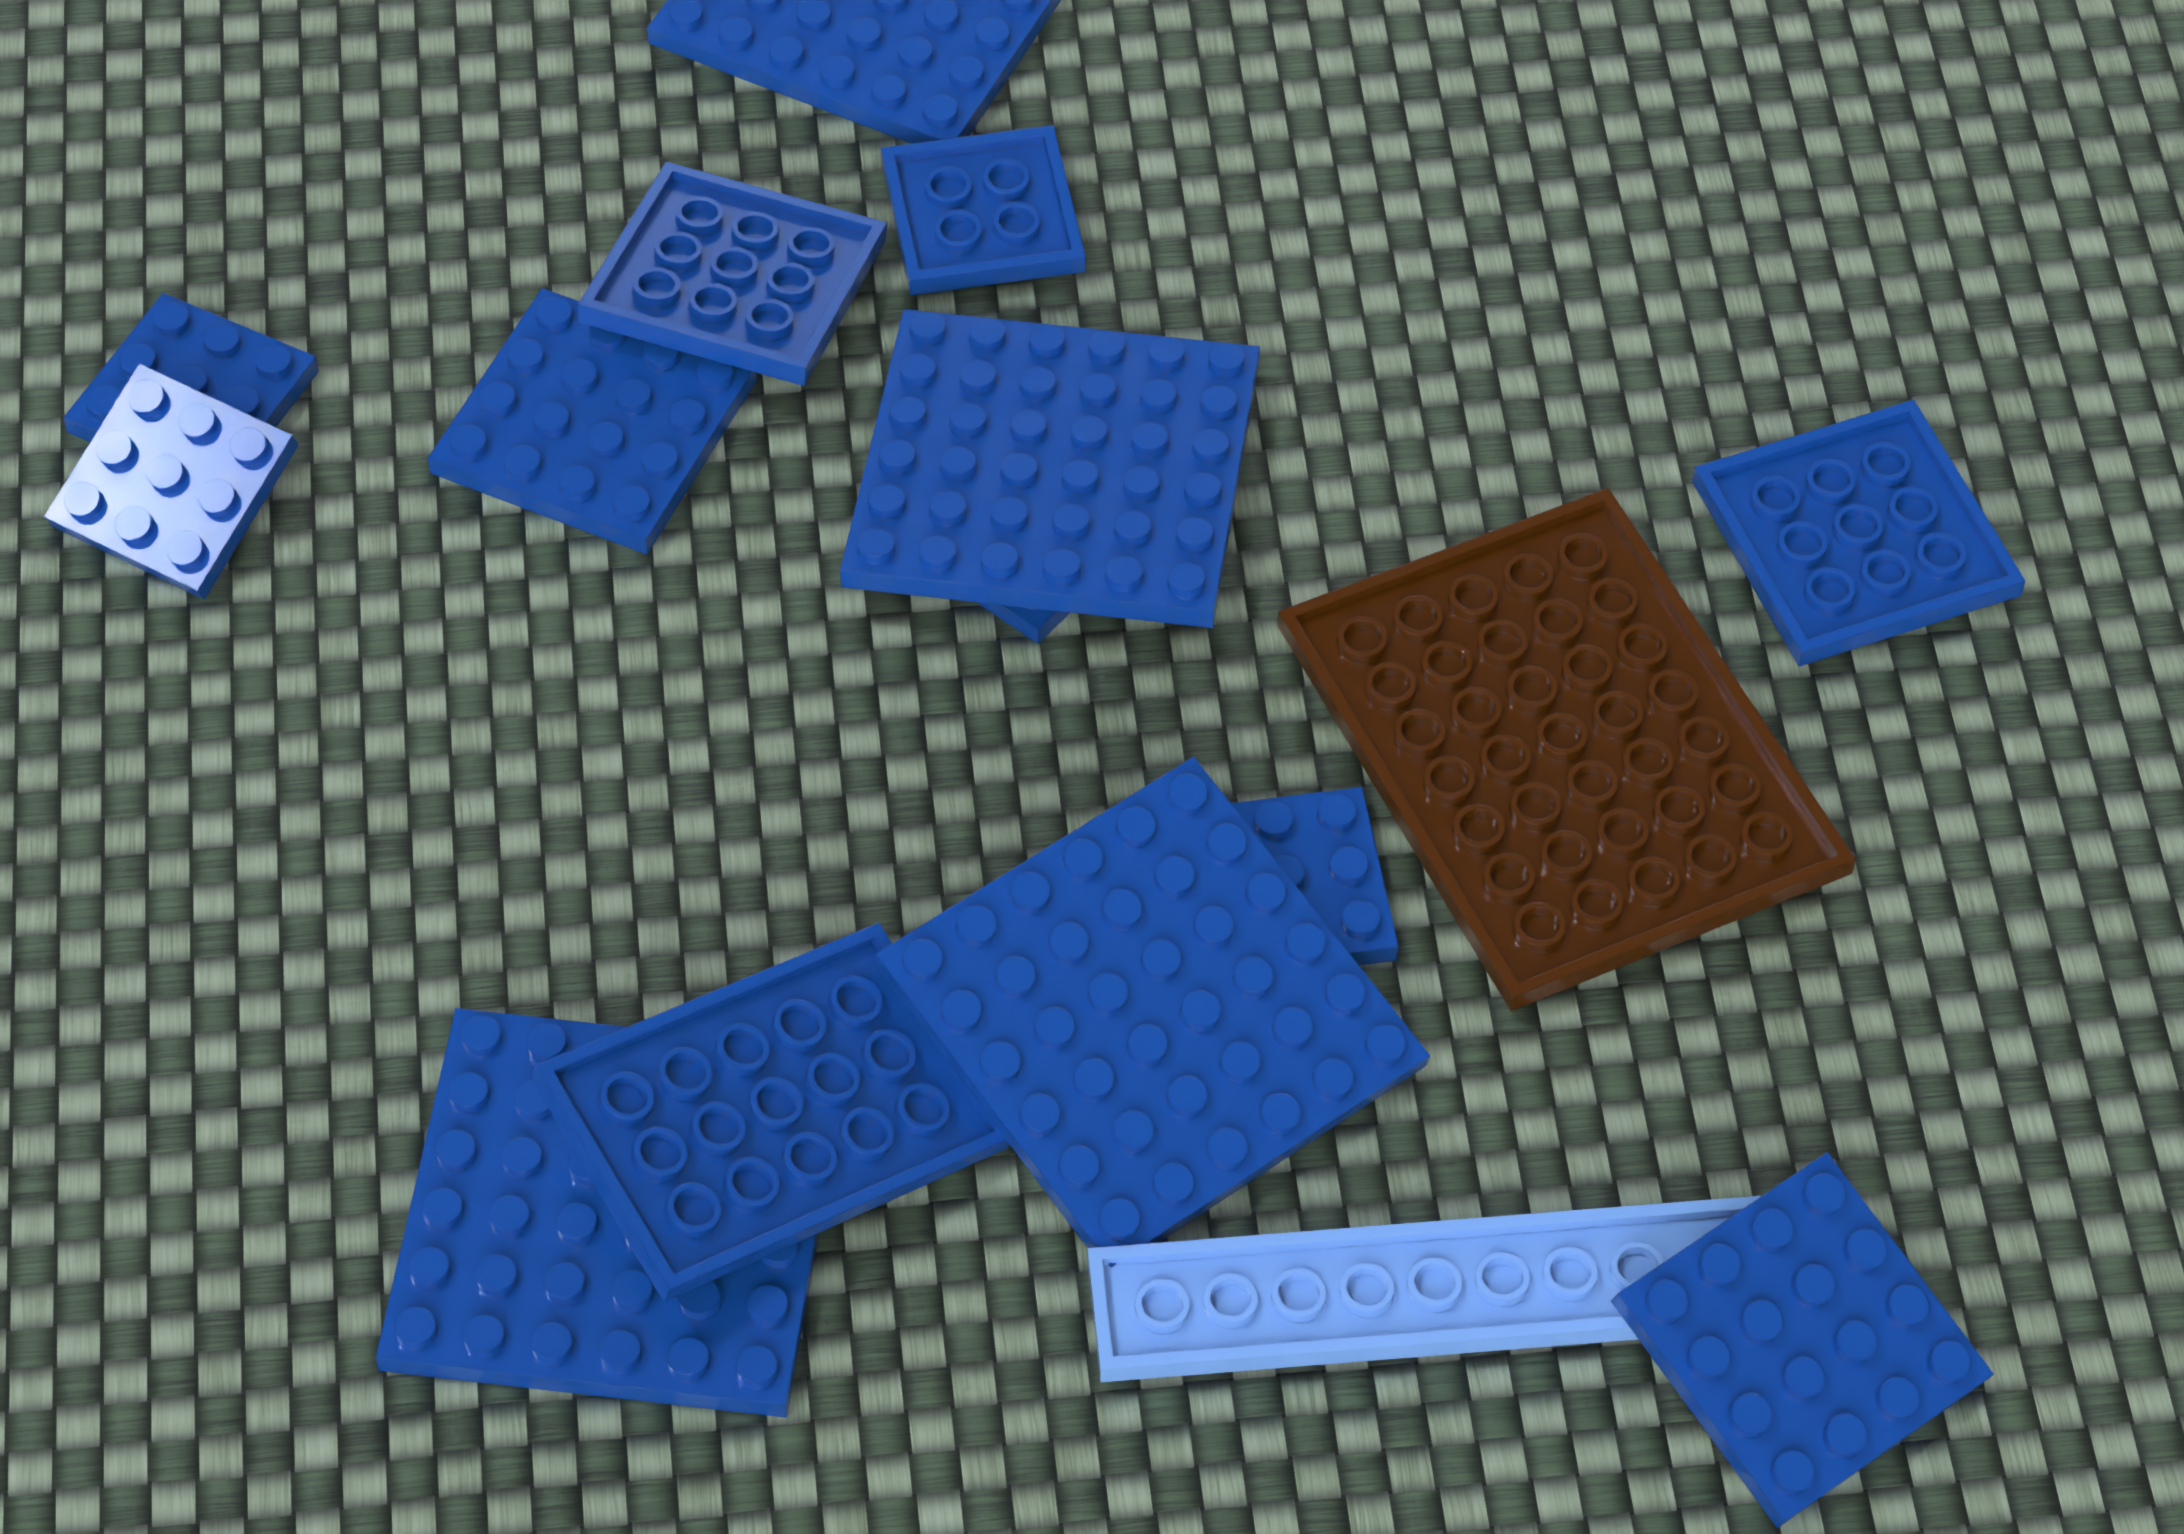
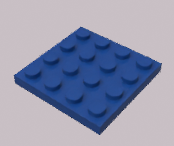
M665 162L579 301L578 322L805 386L884 245L887 222Z
M542 288L429 455L428 465L430 474L647 555L755 385L757 374L756 372L579 323V301Z
M1914 399L1694 467L1692 478L1694 487L1798 667L2022 596L2025 585L2024 577Z
M1828 1152L1617 1293L1611 1300V1303L1776 1528L1785 1524L1994 1375Z

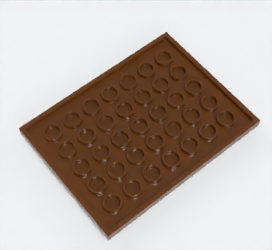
M1609 488L1278 612V628L1510 1011L1853 873L1855 857Z

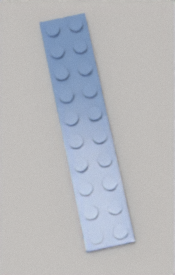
M1761 1196L1088 1248L1087 1263L1100 1382L1639 1340L1611 1303V1300L1617 1293ZM1109 1263H1117L1113 1267L1109 1266Z

